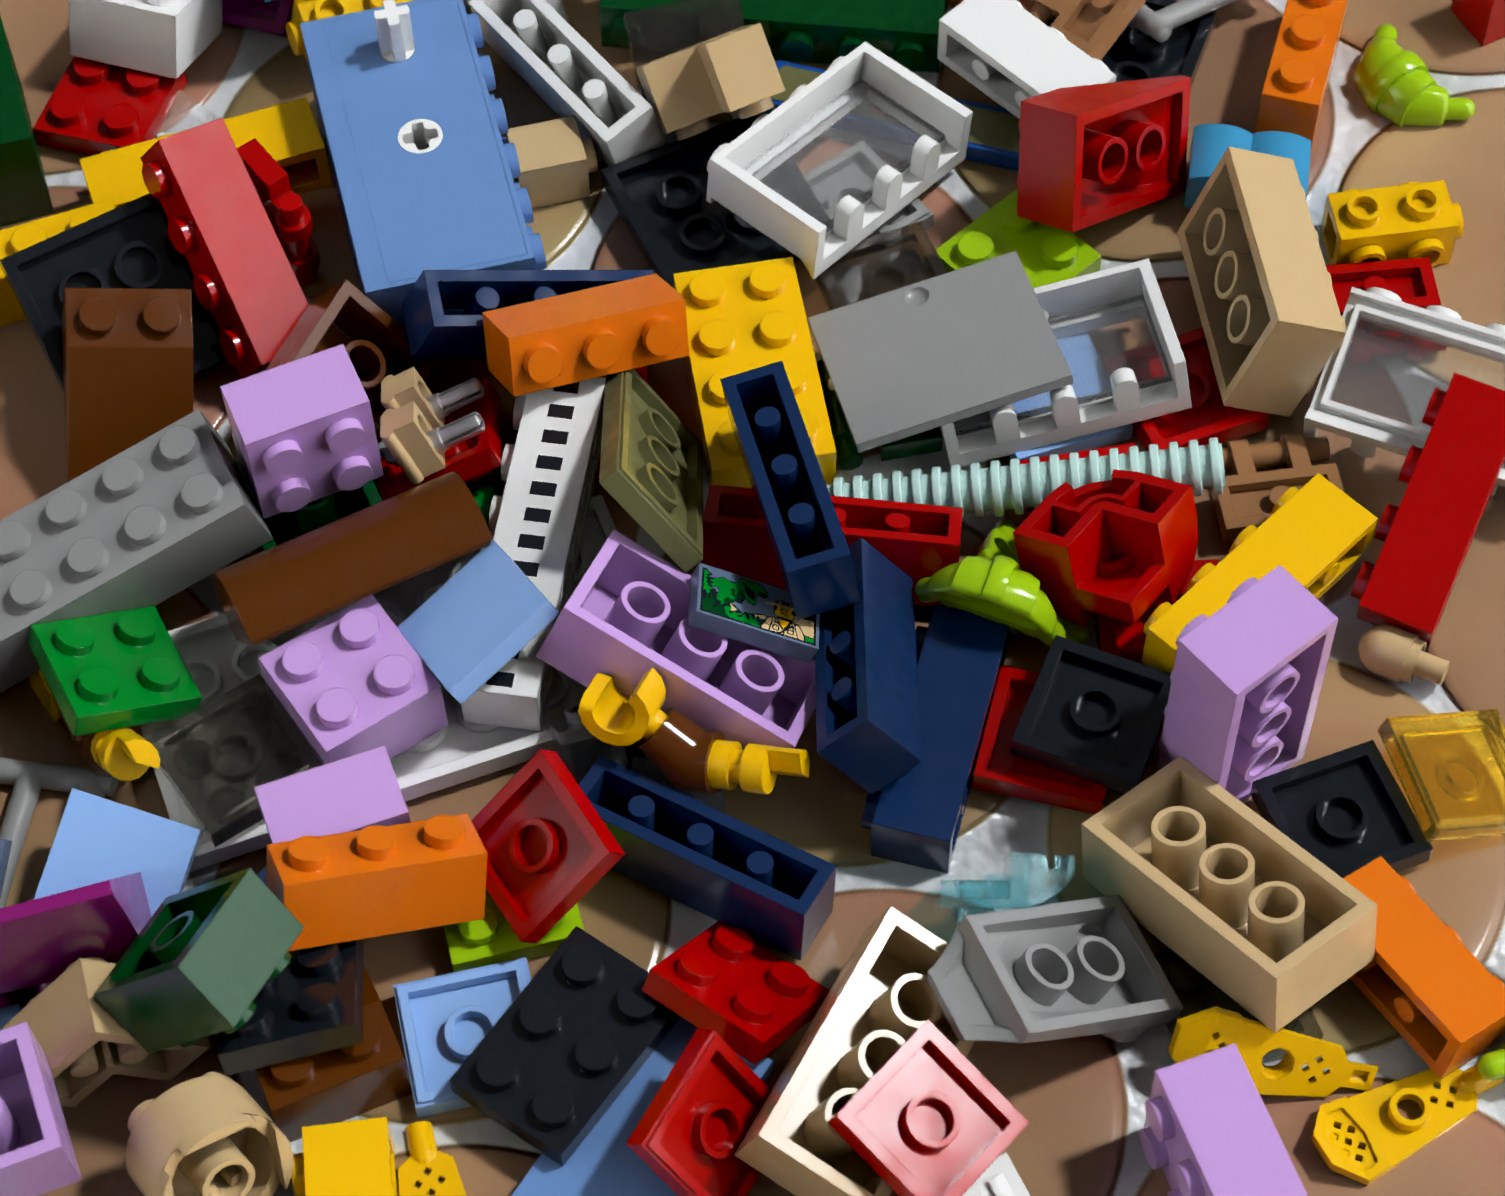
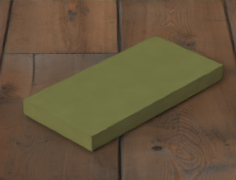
M634 369L606 375L599 483L686 573L703 560L702 442Z

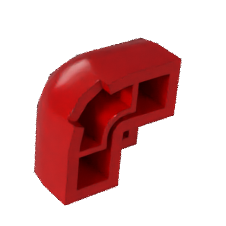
M1113 469L1112 480L1089 483L1074 490L1071 485L1065 482L1051 492L1013 532L1021 568L1040 581L1039 589L1047 595L1055 612L1067 621L1084 628L1098 613L1135 624L1155 600L1169 602L1173 605L1186 585L1194 564L1198 542L1197 512L1192 486L1140 472Z

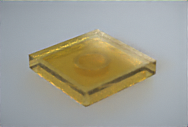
M1498 710L1387 717L1379 727L1378 733L1426 841L1505 835V725Z

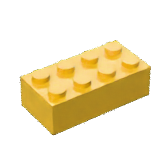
M793 257L674 273V289L685 298L689 356L683 357L699 440L703 446V461L708 486L712 484L752 488L731 426L720 379L779 361L783 362L825 483L833 484V480L836 477V448Z

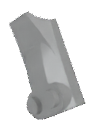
M1119 894L966 915L957 925L948 946L937 962L928 970L927 982L958 1040L999 1041L1022 1044L1102 1034L1118 1042H1132L1138 1039L1150 1026L1170 1023L1184 1008Z

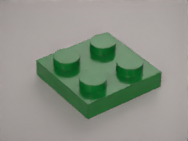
M155 606L31 625L28 644L73 736L198 715L202 696Z

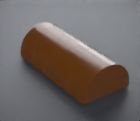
M452 471L213 572V580L235 639L256 645L491 544L490 540L493 538L467 485L456 472Z

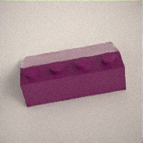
M141 872L0 908V1008L12 1005L11 991L36 985L39 995L65 972L71 963L79 958L99 957L107 962L117 964L152 917Z

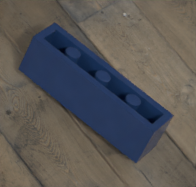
M423 270L401 304L411 359H487L482 312L654 274V270Z
M779 361L720 379L731 426L797 620L860 602L851 553L783 362Z
M861 537L848 546L861 601L820 613L819 650L815 654L817 753L869 793L873 794L894 779L905 776L913 767L921 763L922 749L913 579Z
M935 604L928 628L917 626L915 630L922 762L913 767L905 776L896 778L883 786L881 791H876L873 794L868 793L861 827L871 830V856L948 873L971 791L973 773L1000 668L1006 662L1010 626L962 609Z
M601 755L579 783L580 788L625 853L611 870L717 921L721 920L729 926L739 928L748 933L752 938L800 961L802 960L833 911L836 865Z

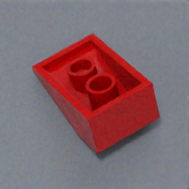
M1178 75L1065 87L1022 100L1019 118L1017 216L1073 233L1185 191L1191 77Z

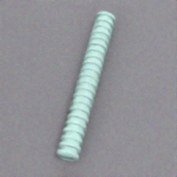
M1213 437L1209 438V444L1198 445V440L1194 439L1189 440L1188 447H1178V442L1175 441L1169 442V449H1159L1158 444H1149V451L1139 452L1138 446H1130L1129 453L1119 454L1118 448H1110L1109 455L1099 456L1098 450H1090L1089 457L1079 458L1078 452H1071L1069 459L1060 460L1058 454H1052L1049 456V461L1040 462L1038 456L1030 457L1029 463L1020 464L1019 458H1014L1010 460V465L1001 466L1000 461L995 460L990 462V467L981 468L980 463L976 462L971 463L969 470H962L960 464L951 466L950 472H942L941 467L938 466L931 468V474H923L919 468L913 469L911 476H903L902 471H893L892 478H884L882 473H874L872 480H864L863 475L853 476V482H845L843 477H835L833 484H826L830 496L963 508V521L966 519V514L975 513L976 519H983L986 516V512L994 511L996 517L1004 516L1005 510L1014 509L1016 515H1022L1025 513V508L1034 507L1035 510L1051 492L1063 483L1067 482L1074 490L1089 483L1112 480L1113 469L1140 472L1190 485L1195 497L1203 496V489L1212 488L1215 495L1223 494L1226 480L1222 443H1218V438Z

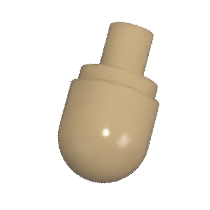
M1379 624L1369 628L1361 637L1358 646L1360 660L1369 671L1397 683L1403 681L1410 684L1414 676L1441 686L1450 666V661L1425 652L1427 642L1420 640L1419 635L1390 624Z

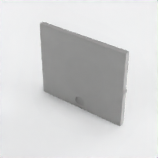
M1016 251L808 318L811 331L830 378L828 380V387L836 393L858 453L1074 383L1069 366L1049 325V314L1046 310L1042 309Z

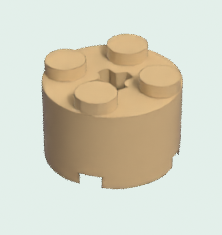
M223 1071L208 1072L202 1077L177 1084L156 1099L143 1101L131 1112L128 1119V1129L131 1134L126 1147V1167L131 1180L144 1196H273L280 1183L287 1189L291 1180L294 1157L289 1140L252 1096L240 1084L233 1081L229 1075L226 1076Z

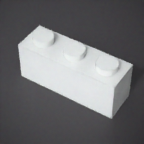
M964 0L939 19L937 59L1018 119L1020 118L1022 100L1058 88L1116 82V75L1101 60L1087 55L1069 42L1059 30L1047 26L1026 11L1017 0Z

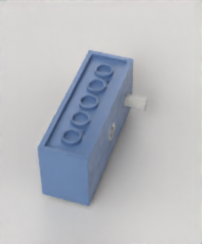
M384 0L383 7L300 23L315 105L360 290L363 294L406 329L401 304L423 270L547 269L541 236L539 233L533 234L531 225L526 226V224L534 223L528 190L526 187L520 188L518 181H513V179L521 178L514 142L508 143L506 137L501 138L502 134L508 133L504 105L501 98L495 99L494 94L489 95V91L496 90L491 59L489 55L483 56L482 52H477V48L484 47L483 34L477 12L467 14L463 0H413L395 4V0Z

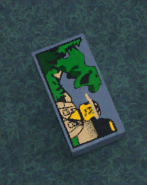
M703 563L698 564L690 580L688 626L800 661L811 662L819 650L820 614L797 620L787 590Z

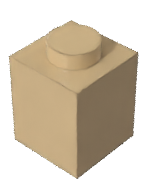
M575 116L508 129L506 134L507 142H514L521 171V178H516L514 181L519 182L520 188H527L532 209L590 197L588 173L598 171L597 159L591 137H580Z

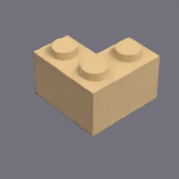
M761 23L739 27L635 68L647 101L654 110L662 134L675 131L678 140L710 129L711 126L708 118L719 113L730 112L733 120L736 118L745 119L774 107L771 96L786 91Z
M99 957L79 958L71 963L65 972L39 995L33 997L20 1012L2 1027L3 1030L27 1022L47 1056L60 1104L66 1107L78 1105L113 1074L171 1081L210 1048L208 1036L200 1038L194 1044L185 1048L176 1045L149 1054L93 995L116 965V963L107 962Z

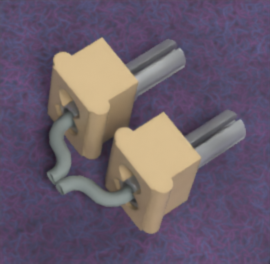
M415 367L395 376H386L381 382V404L386 410L380 416V438L382 439L378 443L380 458L384 457L385 461L391 465L399 464L411 483L419 484L425 477L444 469L445 451L485 431V422L476 411L445 425V417L449 413L484 397V388L478 378L473 377L442 393L433 395Z

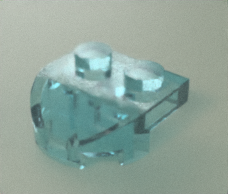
M1009 853L1004 856V880H940L937 882L936 910H951V923H960L966 915L1024 908L1042 903L1058 894L1072 880L1076 873V855L1053 856V869H1048L1047 858L1043 853Z

